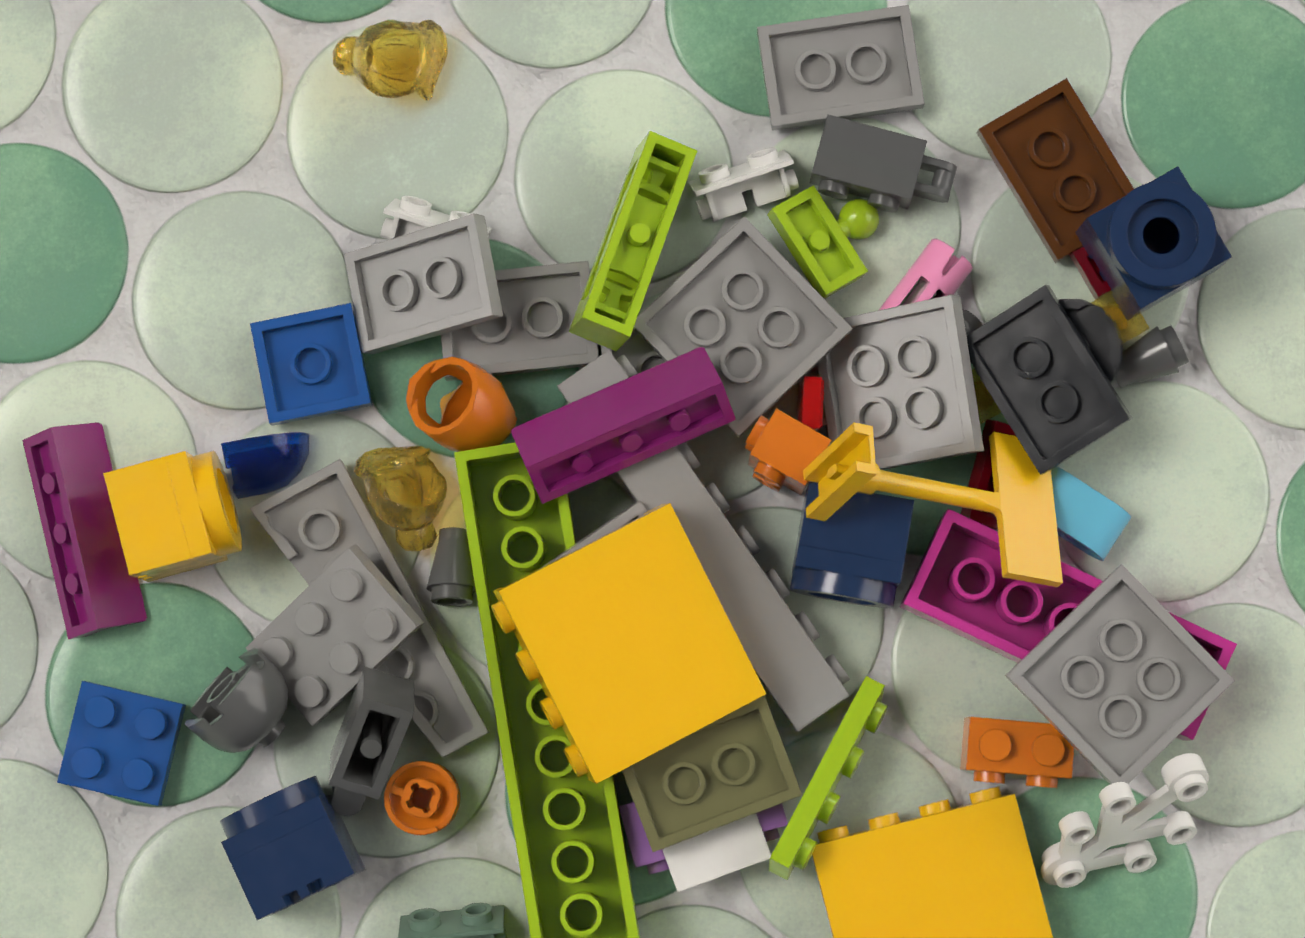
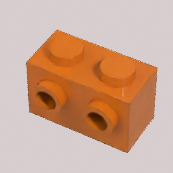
M777 408L770 420L761 415L745 442L747 443L745 449L751 452L748 465L754 468L752 477L777 492L784 485L797 494L802 495L809 481L804 480L803 470L830 445L831 439Z
M981 717L964 718L960 770L974 771L973 781L1005 784L1006 774L1026 775V786L1057 788L1058 778L1072 779L1074 747L1052 724Z

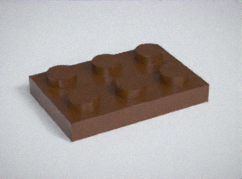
M1067 78L984 125L977 131L978 137L1055 264L1083 247L1075 232L1087 217L1123 198L1134 189Z

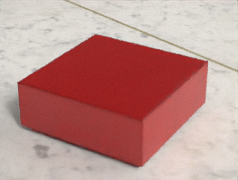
M804 376L798 382L797 420L815 431L822 427L824 380H822V377Z

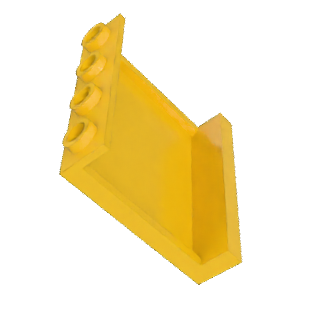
M671 503L661 504L643 513V516L505 587H499L493 591L498 602L491 605V608L500 627L505 634L514 631L523 649L515 653L520 667L529 682L538 679L547 698L539 701L547 720L554 730L562 726L571 744L564 749V752L578 778L586 774L588 779L596 784L766 695Z
M1000 786L969 793L970 804L951 808L949 799L919 806L920 816L900 821L898 812L868 819L870 829L849 834L847 825L817 832L819 842L812 853V858L833 938H1053L1015 794L1002 795Z

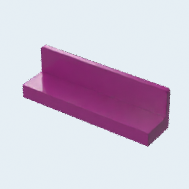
M699 347L516 426L511 430V433L542 504L735 421L736 418L724 385L705 348Z
M95 422L50 427L22 440L68 640L86 637L112 627L146 621L147 614L138 577L129 575L103 474L113 471L102 424Z

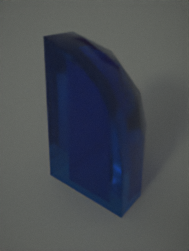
M289 432L221 443L226 469L231 468L234 483L232 489L237 499L267 494L287 486L302 471L309 455V433Z

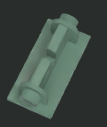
M472 903L460 910L441 912L433 908L418 909L409 915L400 916L398 938H507L506 929L504 930V905L491 906L487 903Z

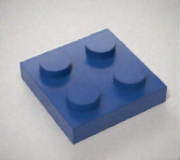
M351 303L250 323L268 420L271 426L373 406L363 353L360 347L354 308Z
M82 681L57 783L162 806L186 704Z

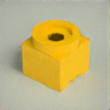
M183 451L103 473L130 576L151 582L227 561V555L242 551V536L236 507L226 474L215 451L195 456Z

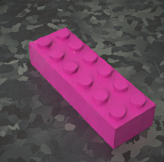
M948 508L941 516L899 607L1018 663L1076 608L1102 580L1061 562L1063 583L1058 587L1002 577L998 532ZM1170 613L1216 662L1226 670L1237 644ZM1208 707L1176 738L1182 741L1194 740Z

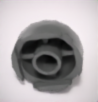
M256 648L248 650L239 656L246 664L237 672H233L226 667L214 679L190 710L197 719H190L185 722V725L192 732L217 750L228 753L243 752L251 749L257 743L267 747L285 728L286 724L281 720V717L288 704V687L284 676L277 667Z

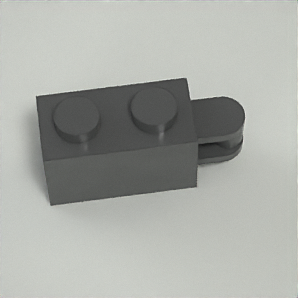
M827 114L810 183L818 185V192L836 199H848V195L852 194L869 199L867 204L878 210L896 213L898 207L908 209L913 196L936 202H948L957 166L944 160L925 156L927 140ZM920 169L934 172L931 186L917 182Z
M364 666L330 754L329 785L332 786L331 804L336 813L342 816L357 814L362 809L366 796L379 800L414 714V681Z

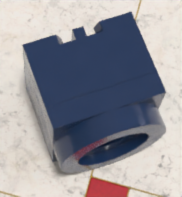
M1178 166L1153 181L1133 189L1123 198L1087 217L1075 232L1089 257L1094 259L1100 269L1099 274L1102 279L1106 280L1113 292L1112 296L1127 321L1215 272L1232 258L1216 230L1215 220L1210 208L1192 190Z
M809 482L804 496L791 572L793 574L790 591L849 604L893 608L896 589L901 584L915 500L877 493L869 495L857 492L826 521L806 518V507L819 496L818 483Z
M317 776L307 778L279 790L220 820L227 839L221 843L257 920L278 913L305 898L366 870L341 815L332 808V796L324 794Z

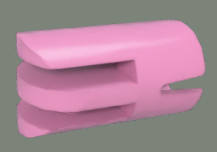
M932 239L879 310L899 306L918 280L920 281L903 305L929 300L935 293L936 296L934 298L954 295L973 267L963 255L960 258L952 256L954 248L939 239Z

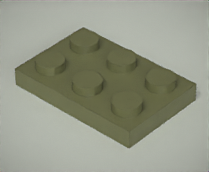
M765 696L750 702L622 770L652 852L802 796Z

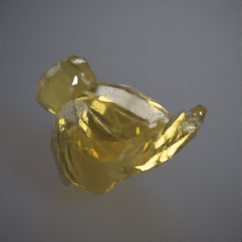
M393 19L368 26L359 37L346 36L339 40L333 50V65L343 76H355L365 88L376 96L398 98L416 92L422 99L428 101L433 97L437 80L448 54L447 36L442 27L430 19L419 23Z
M423 446L377 448L365 452L355 461L354 473L363 480L367 499L378 518L395 529L396 542L404 550L422 551L432 547L438 536L432 522L443 507L447 492V482L445 477L429 459L431 450Z

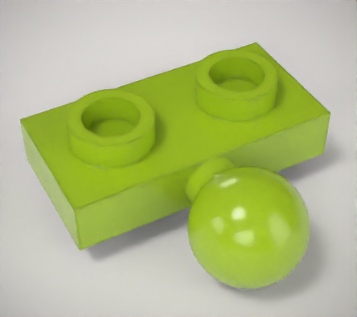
M813 185L773 207L767 216L812 287L826 299L859 280L868 272L849 242L848 237L855 240H863L870 237L878 228L879 214L874 206L867 204V200L854 199L842 207L839 218L836 220Z

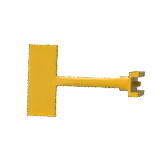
M855 422L803 470L804 480L817 482L819 496L806 507V518L826 521L857 492L871 495L875 491L993 513L997 518L1002 577L1058 587L1063 583L1051 470L1040 475L1017 436L993 432L989 436L994 492L880 470L875 462L873 426Z

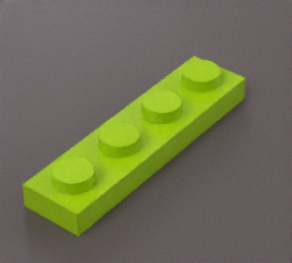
M867 676L865 677L769 859L770 872L788 880L794 867L802 871L806 867L817 844L816 841L810 839V836L818 821L828 824L841 798L834 791L842 775L851 779L865 751L858 747L864 733L867 730L875 734L888 708V705L881 702L885 685Z

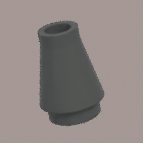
M1172 325L1161 330L1156 326L1123 351V361L1115 377L1120 389L1129 384L1179 373L1178 367L1189 362Z
M449 527L439 530L438 544L426 588L431 592V602L434 604L466 606L473 603V593L476 592L467 532L464 528Z

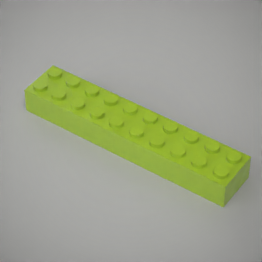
M515 442L454 452L530 937L640 938L614 775L597 784L590 781L586 774L579 778L577 777L564 752V749L571 744L562 726L554 730L539 701L547 698L538 679L531 682L528 681L515 653L523 649L514 631L505 634L491 608V605L498 602L493 592L499 587H505L533 573L576 544L569 493L542 504Z

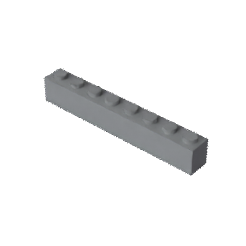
M608 350L557 385V387L569 404L638 373L624 354L615 359L610 350ZM686 442L617 471L616 473L637 502L641 501L647 511L661 504L671 503L756 674L797 731L849 696L843 684L850 680L849 676L833 654L824 659L813 641L820 637L819 633L803 611L794 616L783 599L790 594L789 590L773 568L764 573L753 556L760 552V549L745 527L742 525L737 530L733 529L723 514L731 507L714 483H711L706 488L693 471L701 466Z

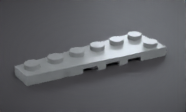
M341 459L250 508L255 518L287 559L291 561L308 583V586L348 547L357 544L424 621V624L376 670L414 681V714L412 719L442 757L448 756L489 733Z

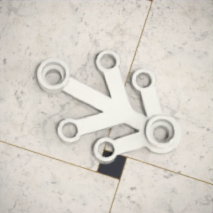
M1186 753L1169 760L1161 769L1166 785L1138 805H1136V800L1128 783L1116 782L1106 786L1099 794L1102 807L1096 835L1088 813L1078 811L1063 817L1059 822V828L1062 833L1060 842L1047 848L1041 856L1043 864L1040 871L1044 881L1050 885L1069 888L1081 883L1089 871L1125 864L1127 870L1131 873L1144 872L1153 867L1157 861L1150 842L1145 839L1165 835L1167 842L1172 845H1179L1190 841L1197 834V829L1189 812L1177 811L1166 817L1149 819L1177 799L1182 802H1190L1199 799L1207 792L1209 774L1201 757L1198 754ZM1128 843L1125 847L1108 849L1111 846Z

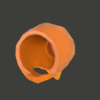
M457 357L443 358L425 364L409 379L406 403L415 426L435 442L451 451L459 452L500 445L511 434V430L516 425L517 417L502 383L477 364ZM446 375H451L462 382L457 389L443 396L440 400L442 417L439 424L430 418L426 412V396L434 382Z

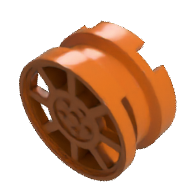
M428 761L411 762L400 767L390 777L384 792L385 809L391 821L401 830L414 835H427L444 829L455 818L461 800L460 788L452 773L440 764Z

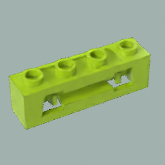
M649 131L638 145L569 329L570 333L614 351H617L631 337L698 150L652 131Z

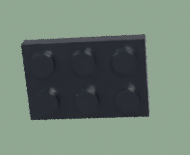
M1049 285L1042 286L967 335L972 366L1040 475L1049 472L1133 419Z

